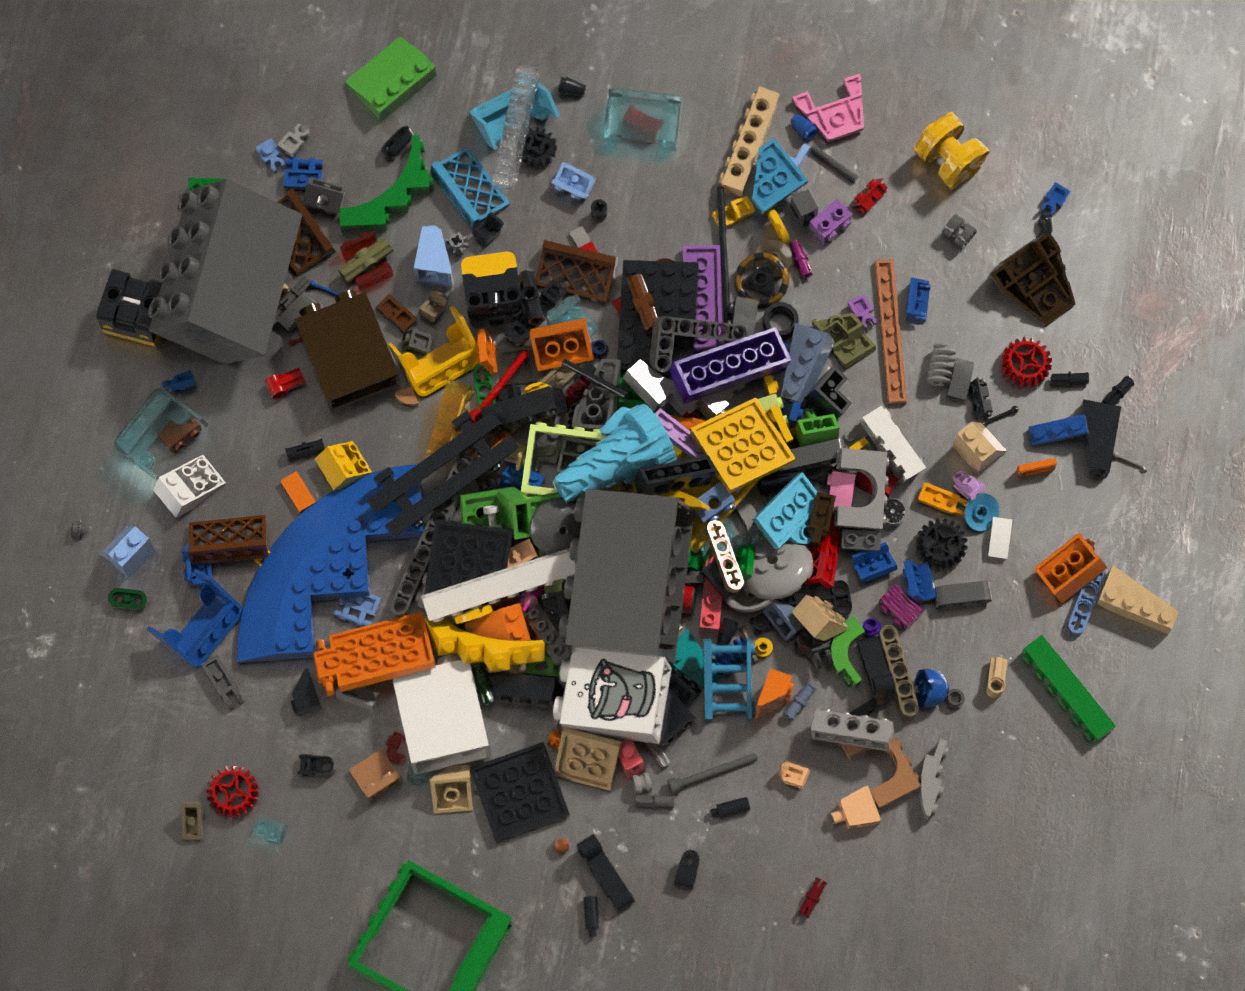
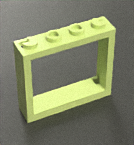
M536 422L535 425L530 424L521 492L526 496L558 492L553 488L529 486L536 432L602 440L608 436L602 435L598 429H593L592 432H589L581 427L566 429L564 425L549 427L546 423ZM585 494L572 501L577 502L578 499H585Z

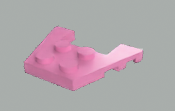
M860 74L844 79V84L850 97L818 108L814 107L808 92L792 97L793 103L810 122L816 125L818 131L828 142L863 131Z

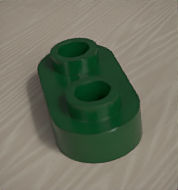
M115 588L108 595L109 603L117 609L139 611L144 609L148 603L145 593L140 590ZM117 597H122L120 602H116ZM141 599V603L135 604V600Z

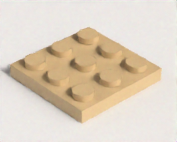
M564 727L554 770L556 777L610 791L621 742Z

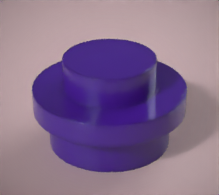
M874 618L865 620L862 626L865 630V635L869 637L878 635L882 629L881 623Z

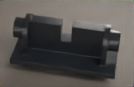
M979 377L970 382L968 389L972 401V411L976 420L983 415L991 417L993 412L990 399H984V397L989 396L987 382L984 379L979 380Z

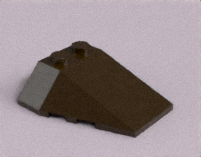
M1050 231L1021 247L990 272V276L1003 293L1045 326L1076 304L1070 282L1066 276V267L1062 262L1060 246Z

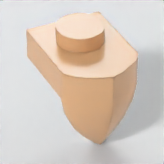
M790 762L783 763L780 766V777L783 783L803 789L810 774L809 769Z

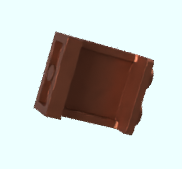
M172 391L142 413L145 422L172 453L181 450L188 440L195 439L202 430L201 425L183 407Z

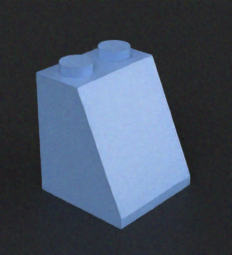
M434 225L422 226L414 264L416 281L453 287L452 270L441 229Z
M127 525L100 554L129 579L155 552V549L145 534L135 526Z

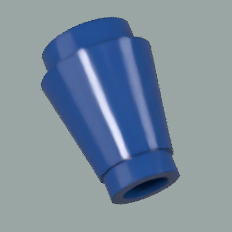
M799 114L794 115L791 119V123L803 139L811 140L817 134L818 129L816 125Z

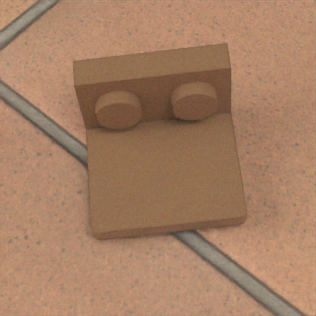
M382 749L349 769L369 802L403 782L401 775L395 770Z

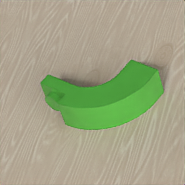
M855 616L844 622L849 628L834 636L830 653L833 659L832 668L836 676L838 677L844 673L843 677L847 684H852L856 688L861 684L862 678L848 659V649L855 641L864 636L865 630Z

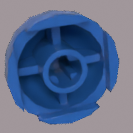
M929 668L920 669L917 672L914 686H918L919 694L915 693L918 705L930 708L941 704L946 694L949 693V684L946 682L943 674Z

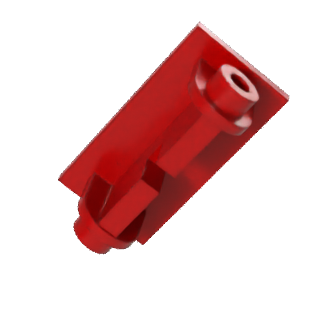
M883 178L872 179L866 185L867 189L854 197L855 201L851 206H858V211L861 214L867 213L875 204L871 198L873 197L878 201L887 192V185L880 183Z

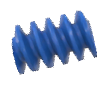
M741 636L740 641L737 639L733 641L734 645H746V641ZM715 653V659L712 658V663L716 665H740L739 660L746 662V653H721L722 655Z

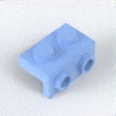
M562 162L555 179H552L551 183L555 185V189L561 192L566 190L572 193L571 196L573 198L581 200L582 198H588L597 178Z

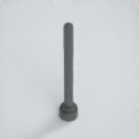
M753 753L683 779L671 778L667 780L672 795L679 793L684 786L757 761L758 755Z

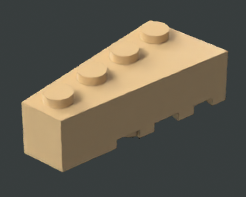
M1112 565L1096 603L1099 607L1165 634H1169L1172 630L1179 612L1114 565Z

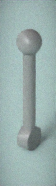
M1117 451L1113 452L1112 458L1114 459L1119 458L1139 466L1143 471H1148L1150 468L1148 463L1142 464L1119 455Z

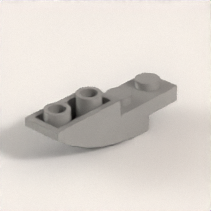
M943 739L939 740L934 756L926 754L921 769L919 794L922 813L926 820H929L930 815H935L938 805L934 803L937 797L941 798L944 789L941 786L942 780L935 778V776H940L943 767L939 765L941 758L945 759L949 750L946 747L947 741Z

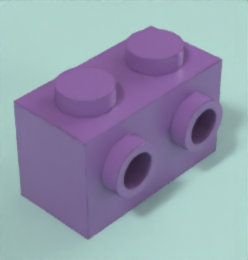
M836 199L809 222V229L824 244L828 240L832 241L838 235V231L841 229L845 230L852 223V213Z

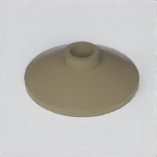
M769 240L757 248L755 253L773 254L782 260L787 270L790 268L792 262L791 252L781 241ZM769 260L754 261L758 269ZM772 263L773 278L781 276V271L775 263Z

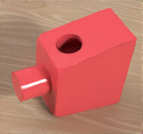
M622 741L617 761L627 780H630L632 775H640L645 772L644 762L633 741Z

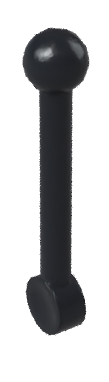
M1013 406L1010 410L995 417L985 418L982 420V424L987 427L990 422L1008 414L1017 413L1019 408Z

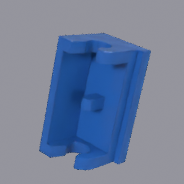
M911 277L905 319L926 321L930 292L928 280Z

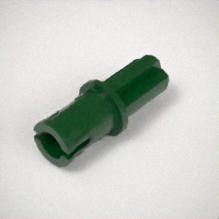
M478 666L474 667L471 671L476 682L475 688L479 691L482 703L489 705L494 701L489 687L490 681H487L483 666H479V669Z

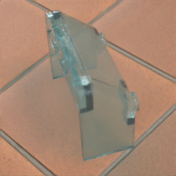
M158 388L149 395L115 439L114 445L122 455L157 481L159 477L150 470L155 464V457L148 451V448L169 421L172 420L178 425H183L193 417L205 427L209 424L165 389Z

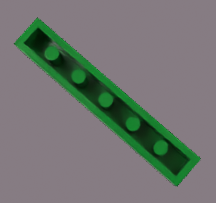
M1043 635L1023 649L1022 658L1024 661L1034 667L1036 676L1046 682L1049 692L1059 698L1061 707L1072 714V720L1077 726L1080 725L1084 729V735L1089 741L1093 740L1096 744L1114 730L1116 725Z

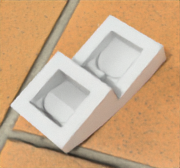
M993 517L988 556L1007 559L1012 519Z

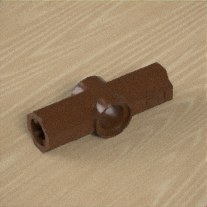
M635 274L626 279L633 297L632 301L637 314L641 318L645 332H652L654 320L657 318L654 309L655 304L651 293L647 290L642 274Z

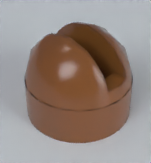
M568 838L553 841L554 849L558 853H565L569 849Z

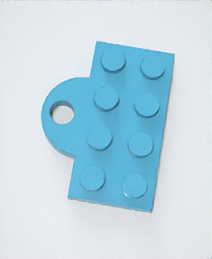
M803 472L798 473L752 519L775 550L779 549L787 540L802 545L808 544L813 540L814 535L809 534V527L817 491ZM804 528L808 531V538L803 534Z

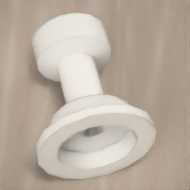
M498 505L483 507L484 514H488L489 526L502 528L496 521V513L499 512Z

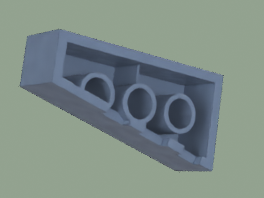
M795 323L789 352L791 362L786 368L781 396L788 404L793 405L794 401L801 403V408L805 409L808 401L804 397L816 384L835 341L828 333Z

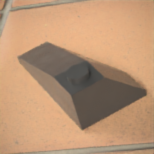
M601 359L594 375L619 388L621 360ZM591 382L574 410L572 428L581 427L589 432H592L593 429L600 430L606 421L617 411L618 396Z

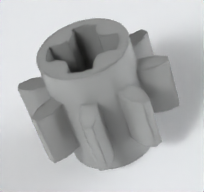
M460 231L458 234L450 233V239H445L446 244H448L446 247L447 251H452L454 256L456 253L463 255L464 248H469L468 243H465L467 236L462 237Z

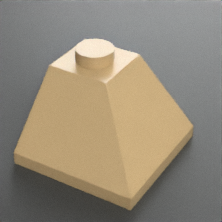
M469 765L449 766L430 779L434 814L473 810Z

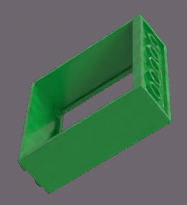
M407 860L406 864L402 863L397 873L399 876L397 880H392L386 899L382 898L377 906L379 911L376 916L372 915L369 919L367 932L360 935L356 951L352 950L347 958L350 970L387 991H409L362 965L360 961L373 938L377 936L413 874L488 916L453 978V985L449 990L476 991L513 926V918L412 861Z

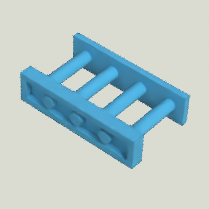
M746 638V645L721 646L712 644L711 639H703L705 719H713V714H716V712L747 711L748 718H752V713H755L756 707L755 701H752L751 655H755V645L751 643L750 638ZM715 653H746V664L716 665L712 663V655H715ZM746 672L747 684L712 683V675H716V673ZM716 692H747V703L716 704V702H712V694H716Z

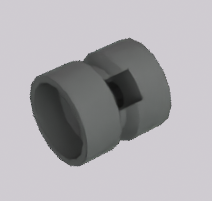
M956 213L947 222L942 233L950 239L955 238L954 242L964 248L975 236L978 229L970 223L966 224L965 219Z

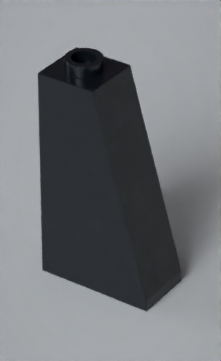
M1084 399L1080 409L1081 415L1084 414L1086 416L1089 434L1084 435L1088 473H1092L1095 477L1108 476L1112 463L1121 406Z

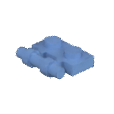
M372 594L357 598H339L338 605L343 606L344 609L343 612L335 610L333 617L339 618L340 621L356 624V627L371 625L372 622L366 620L367 615L375 617L381 598ZM351 609L361 612L359 617L351 615Z

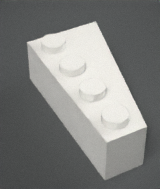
M880 406L859 420L877 450L887 452L889 469L894 476L899 478V485L926 468L902 435L899 427L894 424L886 408L884 409Z

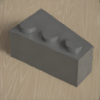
M564 436L556 474L558 475L567 469L568 465L576 461L581 454L597 446L596 442Z

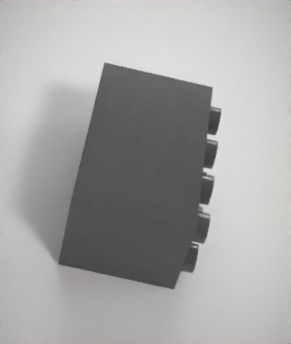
M229 179L185 191L180 197L177 206L178 211L181 212L179 224L172 229L168 237V246L172 248L169 260L161 266L158 273V281L162 283L159 296L152 300L148 309V316L152 318L149 331L223 364L264 356L302 214Z
M586 489L585 499H578L575 506L576 522H582L580 538L573 537L570 544V559L576 561L575 575L566 578L564 587L565 599L571 600L569 615H562L559 624V636L566 639L565 645L571 648L665 657L668 663L675 664L695 515L693 508L677 497Z

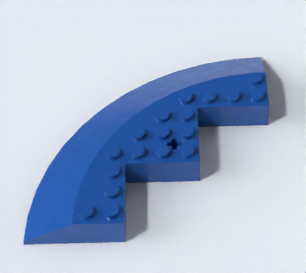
M417 464L391 468L394 472V481ZM383 470L365 475L342 489L333 490L323 496L315 504L303 511L271 546L270 554L268 553V557L264 558L261 562L262 565L258 567L243 606L237 639V663L313 658L315 645L312 601L370 596L367 542L421 538L424 524L418 529L412 525L395 538L385 525L403 513L394 501L377 514L368 504L367 500L384 489L383 486L378 488L373 478ZM421 482L404 493L413 505L422 499ZM351 574L350 579H347L346 576Z

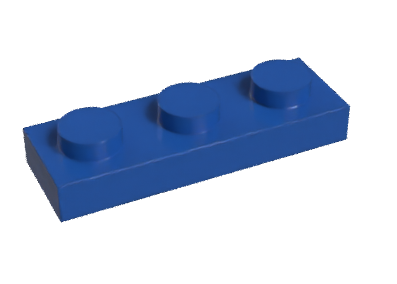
M1084 414L1029 426L1032 446L1089 434Z

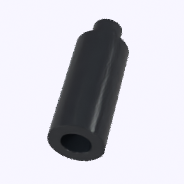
M743 797L716 804L717 808L710 809L712 817L719 815V818L750 811L748 798Z
M586 896L583 897L585 929L589 930V937L597 936V929H600L598 897Z

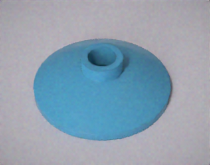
M979 493L975 499H970L964 510L966 523L976 531L990 529L993 517H999V504L997 500L987 493Z

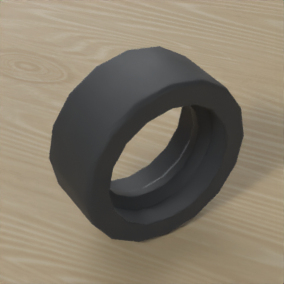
M776 302L765 310L763 328L764 330L772 328L770 317L774 312L784 311L788 313L792 319L791 326L787 330L778 331L781 339L785 340L793 335L795 323H799V315L791 304Z

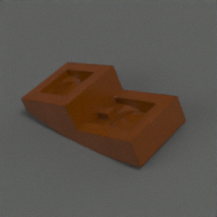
M390 294L376 306V309L403 332L417 319Z

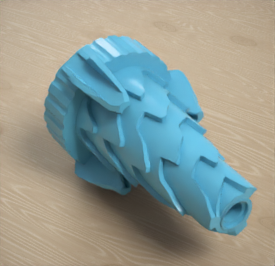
M645 404L637 405L631 409L621 407L600 429V433L608 437L596 442L597 446L584 452L576 461L569 464L567 469L555 477L553 485L559 495L568 503L585 494L586 489L598 490L604 486L607 489L622 480L625 484H634L640 468L677 462L676 452L665 428L651 408Z

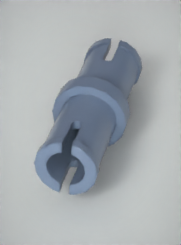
M806 682L799 694L793 697V702L784 714L794 721L800 710L806 707V702L816 691V688Z

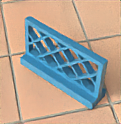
M468 146L441 162L436 161L431 164L430 174L471 229H474L480 222L484 221L488 213L496 214L510 205L509 201ZM467 154L471 159L470 164L459 162V158ZM447 164L456 165L455 172L446 171L444 166ZM458 166L469 168L468 174L456 173ZM470 170H479L481 177L469 176ZM455 177L466 179L465 187L457 185ZM468 180L479 182L478 189L467 187ZM481 183L489 184L492 188L491 192L480 190ZM466 192L476 193V201L467 199L465 196ZM479 194L490 196L489 203L478 202ZM492 197L499 198L502 204L499 206L492 205ZM476 206L487 208V213L480 216L476 211Z

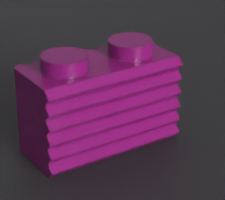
M897 584L879 599L881 611L886 615L889 613L893 617V622L899 628L903 627L906 630L923 614V610Z

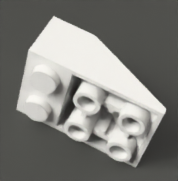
M201 455L159 477L153 490L175 518H178L191 511L224 486L226 482L205 456Z

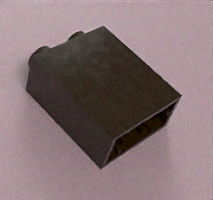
M356 290L344 291L335 297V304L324 308L321 307L320 303L310 304L299 311L301 317L294 319L329 411L400 384L398 370L366 292L357 295Z

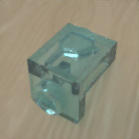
M259 816L254 826L253 835L264 841L282 845L288 826Z

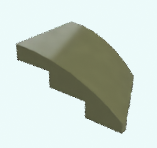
M853 313L830 316L829 319L812 320L816 330L828 333L835 341L831 352L845 369L876 350V345L864 334V324Z

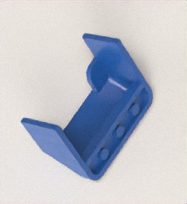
M195 569L193 572L204 582L198 593L199 599L204 603L181 633L175 629H168L162 634L150 626L147 630L165 647L193 667H199L207 660L240 619L243 609L212 577Z

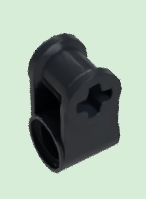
M299 755L301 761L300 771L297 773L298 776L331 777L336 772V764L329 756ZM324 763H331L329 770H322Z
M687 850L683 853L674 885L693 890L699 866V854L696 851ZM693 855L696 862L692 861L691 864H688V860L685 858Z

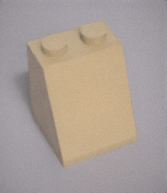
M970 422L960 430L953 444V448L977 475L1006 453L1003 446L979 422Z

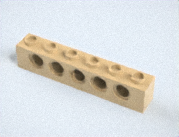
M760 86L757 92H753L750 100L752 103L751 109L747 108L744 115L746 119L745 124H741L738 131L740 137L738 141H734L731 151H734L733 155L727 158L725 167H727L726 173L722 172L719 179L721 187H724V192L738 197L743 196L757 160L759 148L762 147L779 103L780 93ZM764 107L766 110L759 111L757 110V108ZM757 123L759 127H752L751 124ZM751 139L753 143L747 144L744 140ZM744 155L747 159L740 160L738 156ZM737 171L741 175L733 176L731 173Z

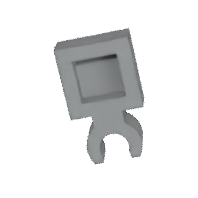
M300 123L296 125L294 134L288 131L277 144L279 149L292 158L304 145V141L301 139L309 136V129H306L303 133L299 132L302 128Z

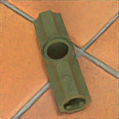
M383 237L369 248L359 250L352 260L338 269V272L349 283L363 272L368 273L373 270L380 260L393 252V248Z

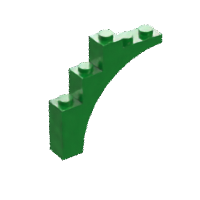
M412 135V146L408 162L402 174L389 189L369 202L354 207L340 208V228L342 233L386 231V224H390L389 213L408 212V206L412 205L411 195L430 194V187H433V176H429V170H425V159H421V153H425L424 142L420 140V135Z

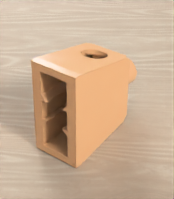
M868 785L841 799L839 802L841 810L831 813L834 824L845 821L848 829L878 825L881 821Z

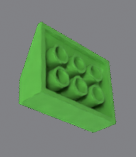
M400 36L349 77L345 84L382 121L437 76L436 67L422 52Z

